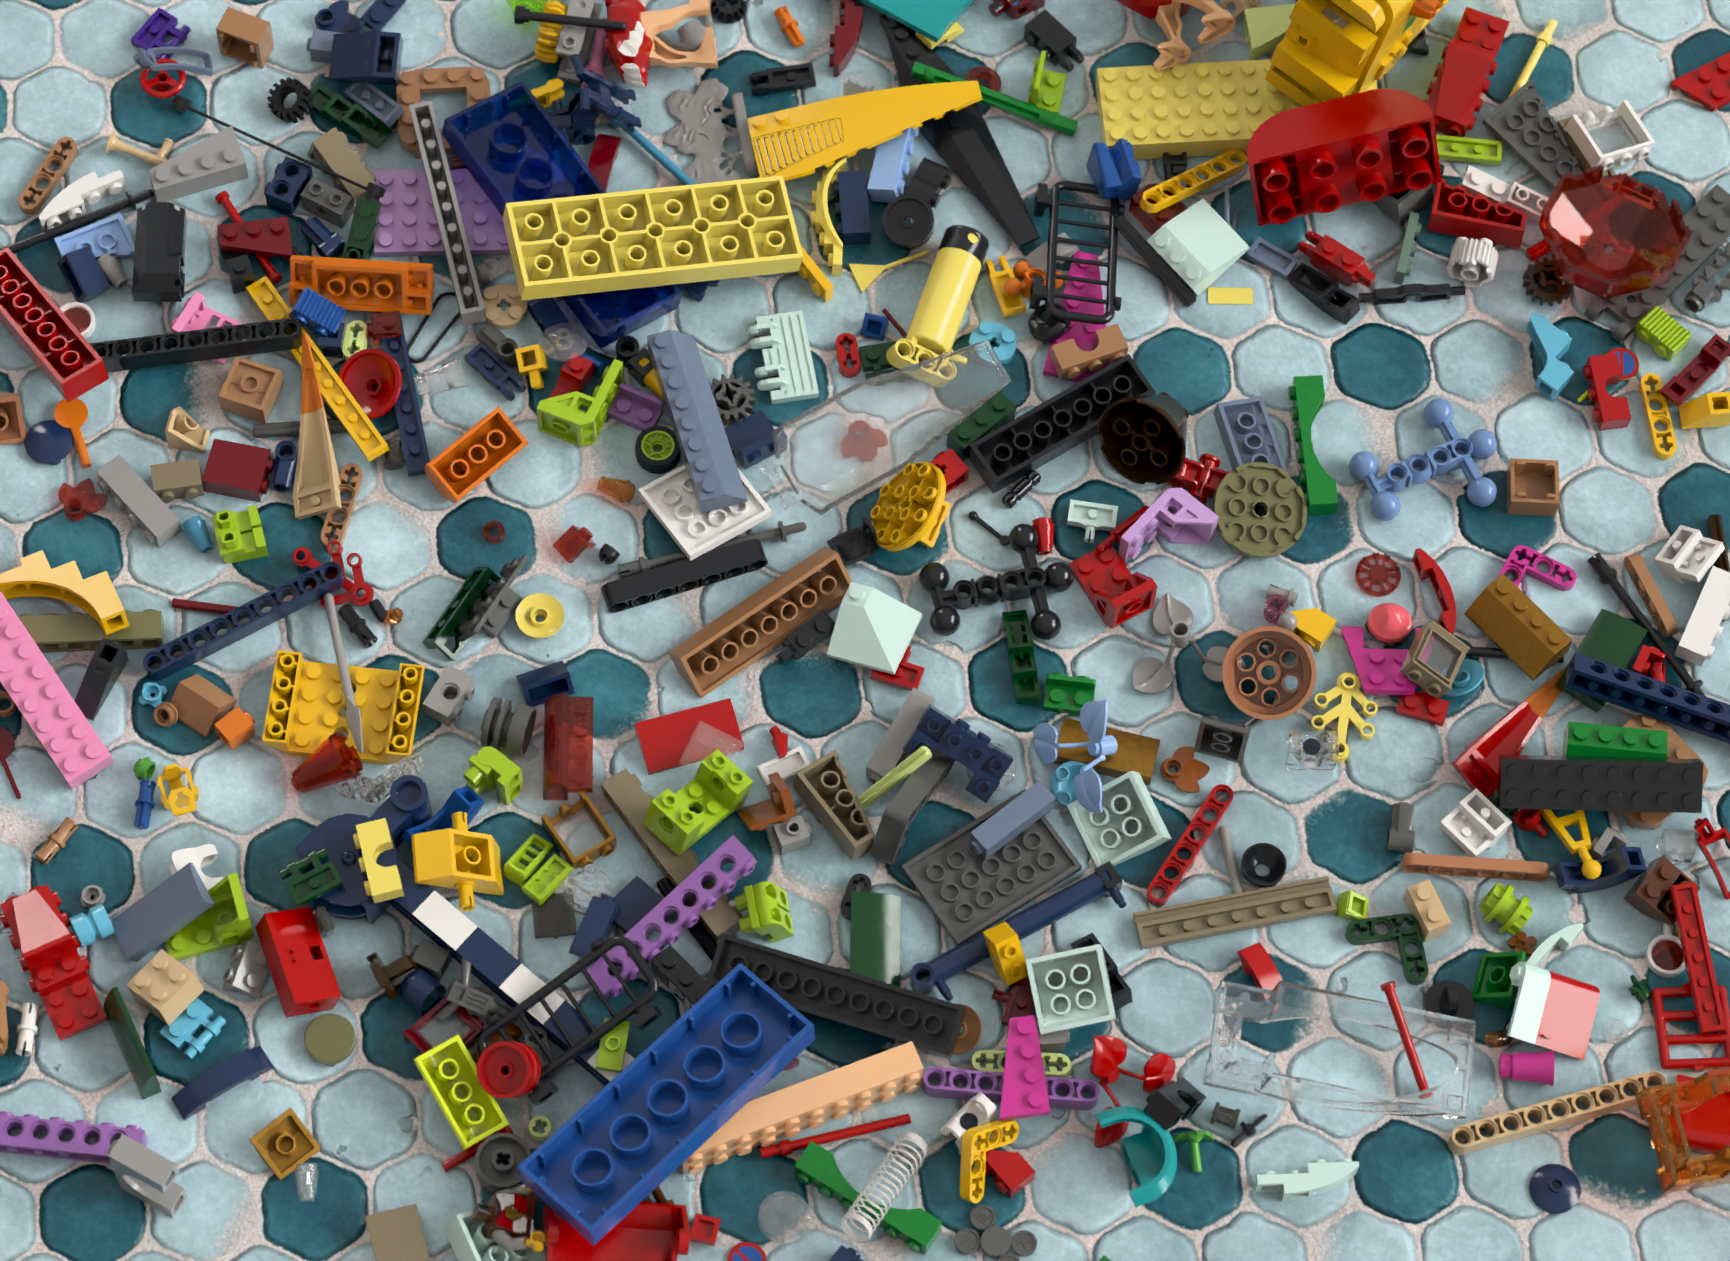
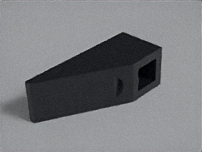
M103 638L91 658L75 698V703L84 716L94 721L129 661L125 647Z

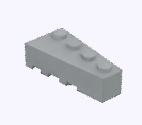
M232 125L148 170L157 202L171 201L248 178L246 163Z

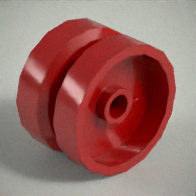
M498 1042L490 1045L481 1053L477 1062V1078L480 1086L489 1095L496 1098H519L527 1095L537 1086L541 1076V1063L537 1053L530 1046L522 1042Z

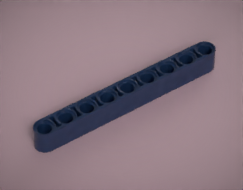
M326 562L149 652L143 658V666L147 675L152 680H162L323 598L326 593H333L339 590L345 582L341 566L336 562ZM329 574H338L334 579L327 578ZM310 584L316 585L313 590H305L306 586ZM286 596H294L291 601H283ZM264 607H272L267 613L261 612ZM243 618L250 619L246 624L239 623ZM221 629L228 630L224 635H217ZM200 640L206 641L200 647L195 646L196 642ZM176 652H184L179 658L172 657ZM154 663H161L157 669L150 668Z

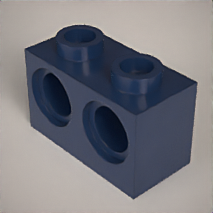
M286 156L282 164L279 163L277 165L272 182H268L265 186L264 195L267 205L293 215L301 201L300 194L313 177L312 167Z

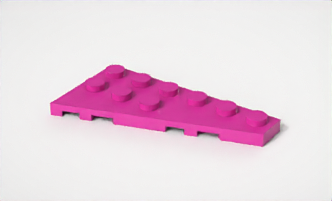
M1077 251L1073 258L1099 261L1098 255ZM1071 263L1068 276L1101 280L1099 266ZM1068 280L1066 282L1064 294L1103 299L1101 285ZM1062 299L1061 305L1067 311L1093 315L1105 314L1104 304ZM1071 321L1070 328L1065 335L1051 342L1043 375L1059 378L1050 359L1052 345L1074 338L1076 345L1081 350H1094L1096 348L1094 344L1095 331L1106 328V324L1096 325ZM1088 371L1074 379L1067 378L1064 380L1079 383L1098 371Z

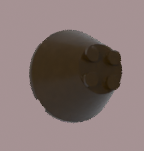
M1165 392L1117 400L1102 412L1098 420L1097 435L1100 436L1102 444L1100 449L1108 463L1127 479L1139 484H1145V482L1156 483V485L1166 483L1176 476L1185 461L1189 413L1178 401Z

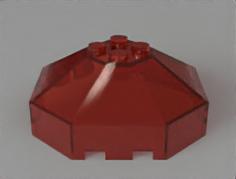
M1602 166L1585 169L1584 173L1574 176L1572 172L1563 174L1544 206L1539 221V227L1561 280L1602 299L1668 284L1688 247L1692 234L1689 226H1685L1682 219L1683 212L1678 201L1673 199L1671 206H1669L1665 194L1659 191L1658 187L1655 188L1646 183L1643 184L1637 179L1628 176L1627 173H1619L1602 178L1604 171ZM1608 246H1612V251L1615 253L1610 252L1609 255L1605 254V249H1603V247L1608 248Z

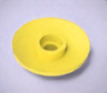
M536 593L527 596L519 603L515 618L518 628L525 635L535 639H544L553 636L561 629L565 615L562 604L555 597L549 594ZM539 617L545 619L543 622L536 621V619Z

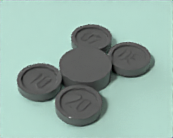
M987 1205L976 1206L970 1214L971 1225L979 1231H984L981 1239L975 1230L964 1228L956 1234L954 1240L956 1249L962 1254H973L981 1247L982 1252L987 1257L998 1259L997 1261H1020L1017 1256L1008 1254L1011 1247L1015 1254L1022 1257L1032 1255L1037 1248V1239L1030 1231H1018L1011 1240V1236L1006 1229L994 1226L996 1214Z

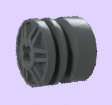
M494 696L483 718L481 746H490L493 741V748L499 750L503 741H506V753L523 757L532 738L537 714L536 707L519 703L514 713H512V702L510 700H506L502 706V698Z

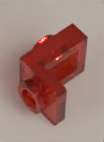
M400 311L371 313L372 322L367 323L368 336L373 337L374 345L379 344V338L402 336Z

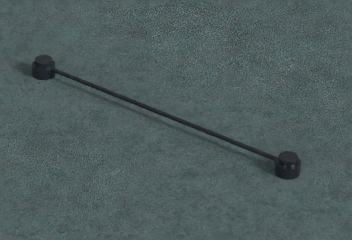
M175 94L172 108L186 113L188 109L227 128L231 126L191 108L193 101ZM233 127L234 131L366 190V196L376 201H379L380 197L383 198L386 192L385 188L371 182L365 187Z

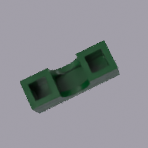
M998 391L948 433L946 447L952 448L964 462L968 458L967 452L971 443L1015 419L1016 405L1001 391Z

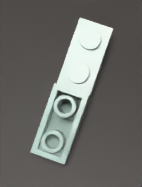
M1344 1158L1336 1162H1326V1160L1317 1159L1307 1163L1305 1173H1301L1300 1170H1290L1286 1174L1264 1171L1256 1176L1254 1182L1255 1193L1281 1192V1202L1317 1196L1335 1189L1355 1176L1359 1168V1161L1352 1162L1351 1159Z

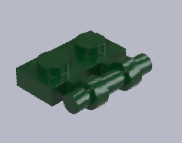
M897 341L859 347L863 372L873 371V373L865 374L866 384L875 382L877 385L883 384L887 380L896 379L897 381H902L906 377H912V375L892 366L887 361L886 353ZM892 367H894V370L883 371V372H882V370H881V369H886V368H892Z
M324 848L316 852L313 850L307 853L306 857L295 863L291 861L286 864L287 867L278 871L282 880L290 876L294 878V880L286 883V887L297 908L344 885L332 861L321 864L320 861L328 857ZM313 865V870L303 875L300 874L299 871Z

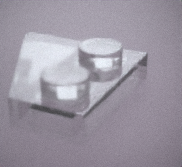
M699 721L678 764L700 765L701 761L717 749L735 763L744 742Z

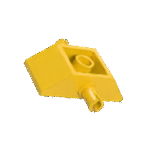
M455 812L451 814L453 829L447 828L417 833L411 836L415 883L458 890L459 910L463 911L464 907L466 912L475 909L473 892L499 896L504 894L500 847L492 835L468 831L467 813L464 812L462 816V812Z

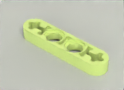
M979 1050L975 1052L971 1061L972 1070L1004 1073L1001 1062L1006 1058V1051ZM1041 1052L1044 1069L1045 1060H1049L1048 1071H1044L1045 1076L1060 1078L1068 1076L1071 1061L1065 1054ZM980 1058H985L987 1062L985 1068L980 1067V1063H976L980 1062ZM994 1058H998L997 1069H993ZM1057 1061L1062 1062V1066H1066L1062 1068V1071H1057V1067H1055Z

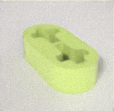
M352 321L346 327L342 352L346 361L353 355L350 353H353L354 346L357 347V351L354 354L367 349L369 332L363 321ZM357 330H361L358 332L357 338H355L354 334Z

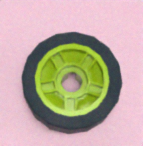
M652 426L643 430L636 439L635 455L637 462L642 469L649 473H667L675 468L680 461L681 451L673 430L665 426Z

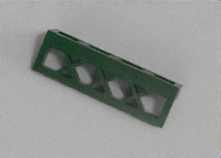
M475 567L423 640L422 643L428 649H438L450 661L456 660L470 640V638L463 642L458 640L462 633L459 631L460 621L465 617H468L469 620L475 615L473 612L474 601L479 598L484 601L488 596L486 593L488 581L491 579L493 582H497L500 579L489 567ZM455 636L456 646L451 652L444 644L449 637Z

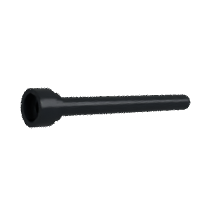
M516 5L514 24L524 25L529 23V21L617 31H624L627 28L626 23L621 21L532 12L530 9H526V6Z

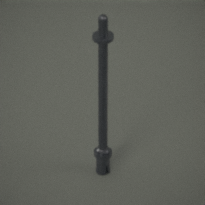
M149 189L133 196L128 191L126 192V199L7 247L15 254L130 207L132 211H137L136 204L153 198L154 191ZM0 246V251L6 247Z
M1600 552L1595 554L1596 558L1591 556L1587 562L1598 574L1599 581L1611 587L1637 623L1647 630L1646 634L1653 644L1662 653L1666 654V661L1686 685L1685 690L1706 696L1700 689L1703 685L1702 680L1694 681L1617 581V571L1607 564Z

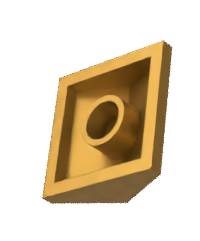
M291 1107L249 1139L261 1159L280 1181L321 1149Z

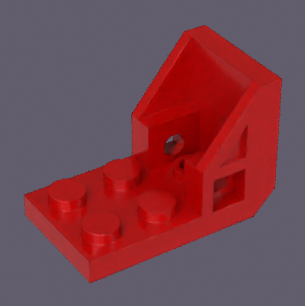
M1112 544L1100 553L1094 550L1068 565L1105 625L1111 629L1154 606L1157 585L1154 580L1139 572L1131 574Z

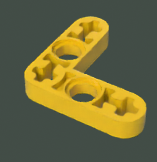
M998 1119L966 1130L961 1143L960 1197L962 1200L973 1204L981 1201L985 1191L986 1151L1013 1143L1019 1134V1125L1016 1121H999Z

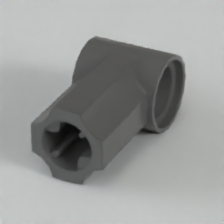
M492 323L485 324L480 328L479 333L476 335L477 340L488 346L510 368L517 366L515 349H518L516 341L512 338H507Z
M1399 802L1392 805L1391 825L1387 835V851L1412 853L1415 835L1414 831H1412L1414 806L1409 803Z

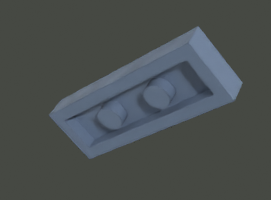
M353 82L344 91L348 98L389 128L405 112L401 105L371 83Z

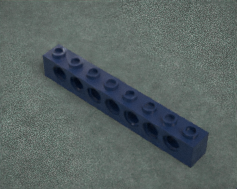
M1575 652L1566 671L1565 688L1730 744L1729 704Z

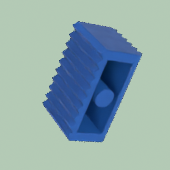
M305 287L299 293L288 316L296 319L300 327L306 326L311 329L316 337L332 338L347 311L329 299L322 297L321 294L309 289V287Z

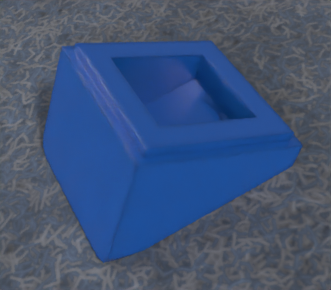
M580 352L579 355L593 361L594 375L600 377L608 363L589 353Z

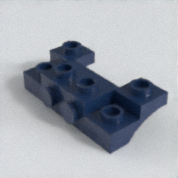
M929 704L903 747V751L911 755L921 746H927L931 752L934 748H937L974 772L965 789L987 803L1000 784L1001 778L1013 762V756L990 742L991 739L986 734L980 731L977 734L970 730V725L964 720L958 718L956 721Z

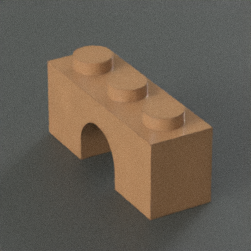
M1118 324L1095 331L1094 344L1096 348L1091 351L1081 350L1076 345L1074 338L1052 345L1050 359L1060 380L1074 379L1088 371H1098L1103 366L1112 364L1126 356L1128 345Z

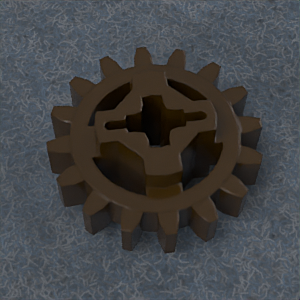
M1544 257L1543 262L1535 259L1533 265H1528L1523 275L1522 287L1527 288L1526 295H1533L1531 301L1534 302L1539 299L1541 306L1548 302L1549 306L1552 307L1554 301L1560 305L1563 298H1569L1570 292H1572L1574 287V276H1569L1571 268L1564 269V261L1557 264L1556 258H1553L1552 262H1550L1547 257Z

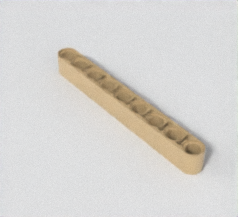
M1650 1071L1459 1125L1452 1131L1448 1147L1456 1155H1465L1655 1101L1661 1096L1666 1087V1078L1660 1072ZM1652 1082L1656 1084L1658 1089L1653 1090L1649 1088L1647 1083ZM1623 1090H1631L1634 1096H1627ZM1599 1096L1608 1097L1611 1103L1602 1102ZM1575 1103H1583L1587 1109L1580 1110ZM1557 1109L1562 1112L1563 1116L1557 1117L1551 1110ZM1528 1116L1536 1117L1539 1123H1531L1528 1120ZM1511 1123L1515 1130H1507L1503 1124ZM1479 1130H1487L1490 1132L1491 1137H1483ZM1461 1136L1466 1139L1467 1143L1460 1144L1456 1141L1455 1137Z

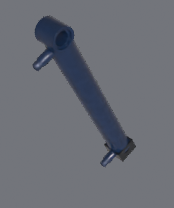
M1108 861L1095 868L1093 874L1003 922H1006L1017 933L1019 941L1103 896L1105 898L1111 896L1119 908H1124L1126 902L1120 893L1123 881L1111 862ZM983 932L926 963L921 962L913 966L910 975L911 989L921 994H928L936 986L945 1000L951 1001L953 996L945 981L991 957ZM925 975L929 980L920 982L917 980V977Z

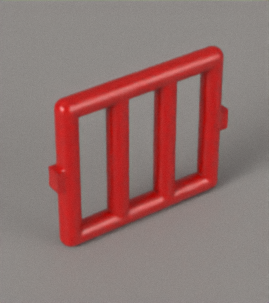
M1684 983L1682 987L1654 988L1651 991L1660 1066L1662 1069H1693V1072H1703L1705 1068L1730 1067V1013L1727 991L1724 986L1717 987L1726 1030L1716 1034L1667 1035L1666 1021L1697 1020L1695 1010L1664 1011L1662 998L1692 997L1689 983ZM1723 1043L1725 1057L1670 1059L1668 1045Z

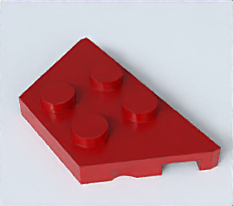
M1730 52L1673 80L1670 87L1675 91L1678 88L1689 94V99L1703 104L1704 107L1713 112L1730 104Z

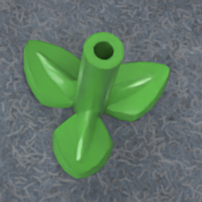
M1207 1131L1183 1132L1173 1138L1174 1144L1182 1140L1188 1142L1192 1172L1202 1171L1199 1149L1200 1140L1203 1138L1214 1141L1213 1134Z

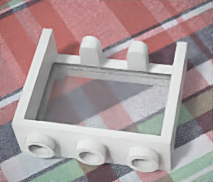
M1627 100L1621 103L1616 112H1613L1610 106L1605 107L1598 117H1595L1592 111L1587 112L1581 121L1576 114L1572 115L1564 128L1592 167L1591 172L1605 171L1612 166L1619 164L1622 166L1636 159L1643 160L1649 156L1650 150L1655 144V141Z

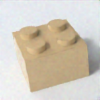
M162 949L126 984L135 1001L168 1026L205 990L195 973Z

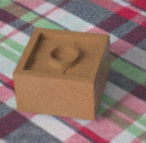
M227 7L216 28L220 54L224 57L228 56L248 63L255 68L263 69L274 49L270 22Z
M236 356L218 395L221 410L266 423L284 385L282 371Z
M1510 458L1506 470L1507 514L1556 515L1560 504L1559 465L1557 460Z

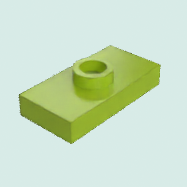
M554 853L521 887V890L541 906L574 872V868Z
M605 1018L604 1023L607 1022L609 1018ZM622 1022L601 1038L596 1063L597 1070L622 1072L630 1022Z

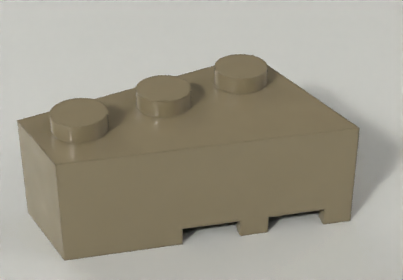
M336 127L312 142L307 154L311 160L316 158L322 164V167L367 187L369 182L377 184L373 172L370 169L366 170L359 153L356 150L352 151L348 145L349 141L342 131L339 132ZM329 174L334 180L333 185L338 190L352 196L354 203L357 202V197L363 198L366 196V190Z

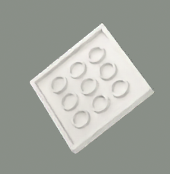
M685 464L638 489L641 499L690 561L772 517V510L739 469L738 472L748 502L702 514Z

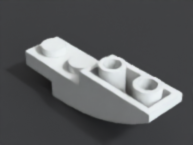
M1471 165L1466 168L1460 183L1461 187L1466 188L1465 191L1478 196V194H1481L1493 203L1501 202L1526 212L1528 220L1548 222L1556 201L1515 181L1512 185H1509Z
M121 170L98 178L94 171L63 189L50 201L39 216L43 232L86 215L85 206L96 204L103 198L117 195L122 190L127 189Z

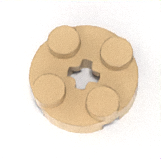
M498 284L487 287L484 290L482 300L486 321L489 324L492 323L499 330H509L518 326L523 317H526L528 311L527 300L521 301L517 285ZM501 303H506L510 305L506 308L505 311H502L501 307H498V305H501Z

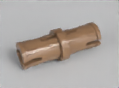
M66 817L61 825L47 836L48 840L34 856L42 864L47 865L52 857L66 846L65 842L79 826L71 818Z

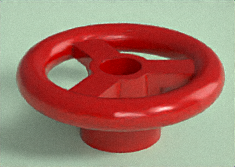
M168 58L156 59L157 64L178 63ZM143 68L141 71L140 85L145 93L154 98L164 99L172 97L183 89L186 82V72L184 70H177L179 81L172 79L167 70L160 71L155 78L147 81V75L152 69Z

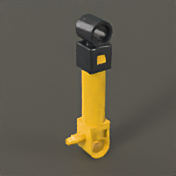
M632 336L619 338L616 342V360L622 361L623 367L628 368V373L641 386H647L664 402L648 350L646 348L640 350L639 342ZM625 350H630V351H632L631 353H628V354H627V353H624Z

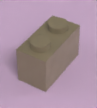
M199 459L150 465L153 492L163 502H171L174 499L180 498L194 499L204 495Z

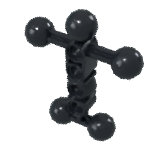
M1021 523L1014 526L1008 537L1012 549L1021 555L1023 569L1008 571L1003 575L997 574V578L992 575H983L976 581H974V578L970 579V581L960 580L955 583L952 590L945 591L950 581V574L944 565L938 562H931L921 569L919 581L923 589L931 593L935 610L930 616V626L940 636H950L960 626V616L956 609L949 606L951 604L960 610H966L972 605L977 607L978 603L991 606L997 603L999 599L1001 602H1004V599L1015 601L1032 598L1035 615L1030 622L1031 630L1037 638L1051 640L1059 634L1061 620L1055 612L1049 610L1045 585L1053 592L1062 593L1072 585L1074 581L1073 571L1070 566L1063 562H1054L1045 571L1038 567L1034 552L1039 543L1038 532L1035 527ZM1036 579L1040 583L1033 584L1030 582V580ZM1014 584L1016 587L1008 588L1006 585ZM989 588L992 592L986 593L982 589ZM964 592L967 593L969 596L961 597L958 594Z

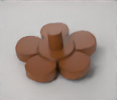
M1519 931L1515 938L1511 937L1508 941L1509 947L1515 948L1514 951H1524L1527 956H1531L1536 950L1534 947L1537 943L1534 936L1526 938V933L1523 931Z

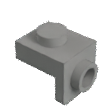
M1607 827L1601 838L1598 836L1594 838L1590 856L1592 860L1602 858L1609 845L1618 849L1621 846H1627L1629 840L1622 832Z

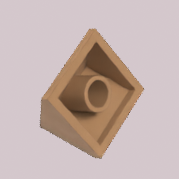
M195 674L179 682L170 703L176 707L179 721L207 739L215 729L214 724L226 716L237 700L199 674Z

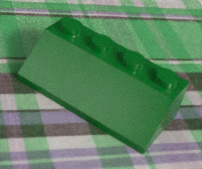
M1568 721L1563 736V756L1667 758L1668 731Z

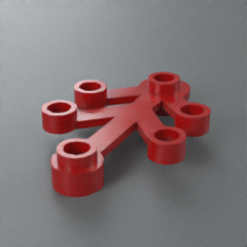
M336 540L330 541L327 545V551L332 555V561L341 566L345 579L342 588L348 591L347 593L333 596L335 606L353 602L357 606L368 605L374 598V590L368 583L364 582L361 567L363 564L362 557L357 553H351L347 557V564L353 571V583L346 579L342 558L343 546ZM333 545L339 546L336 552L331 551ZM299 547L293 552V562L300 568L310 567L314 569L322 565L321 562L314 559L312 552L305 547ZM300 553H305L303 560H298ZM358 557V563L351 564L352 558ZM329 574L327 578L334 579L338 574ZM310 584V586L312 587L311 590H313L316 587V585ZM364 590V596L358 597V591ZM324 597L320 599V605L325 608Z

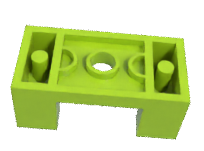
M717 749L701 761L695 778L675 794L667 788L651 801L643 824L679 856L744 804L753 780ZM689 807L699 809L700 814L690 811Z

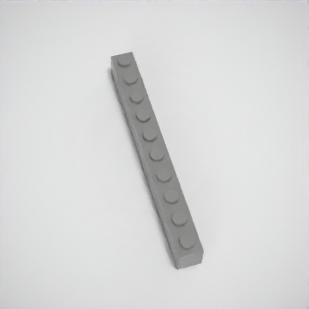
M429 100L409 105L410 117L462 325L466 326L486 321L485 308L433 102Z

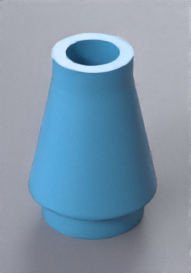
M194 516L183 523V532L201 554L213 548L204 519H201L200 516Z

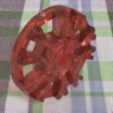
M1373 553L1360 560L1355 571V579L1360 589L1365 593L1376 597L1387 596L1393 593L1400 583V566L1389 555ZM1374 559L1375 564L1372 565L1368 561ZM1379 559L1383 560L1382 565L1378 564ZM1386 562H1388V563L1391 564L1392 566H1391V567H1385V564H1386ZM1359 573H1366L1368 577L1360 578ZM1388 578L1396 579L1395 584L1388 581ZM1368 581L1371 582V583L1368 584L1367 586L1364 585V584H1365L1366 582H1368ZM1384 583H1385L1386 586L1388 587V590L1385 589V587H1384V585H1383ZM1379 585L1380 591H1373L1372 586Z

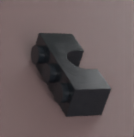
M1185 1078L1177 1081L1172 1080L1167 1086L1162 1085L1159 1090L1154 1089L1146 1099L1148 1104L1143 1111L1168 1130L1174 1127L1180 1119L1185 1121L1192 1117L1206 1099V1096Z

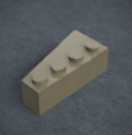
M836 749L798 771L795 774L793 788L850 860L853 861L871 850L875 833L864 809L860 807L854 788L851 787L847 778V772L842 767Z

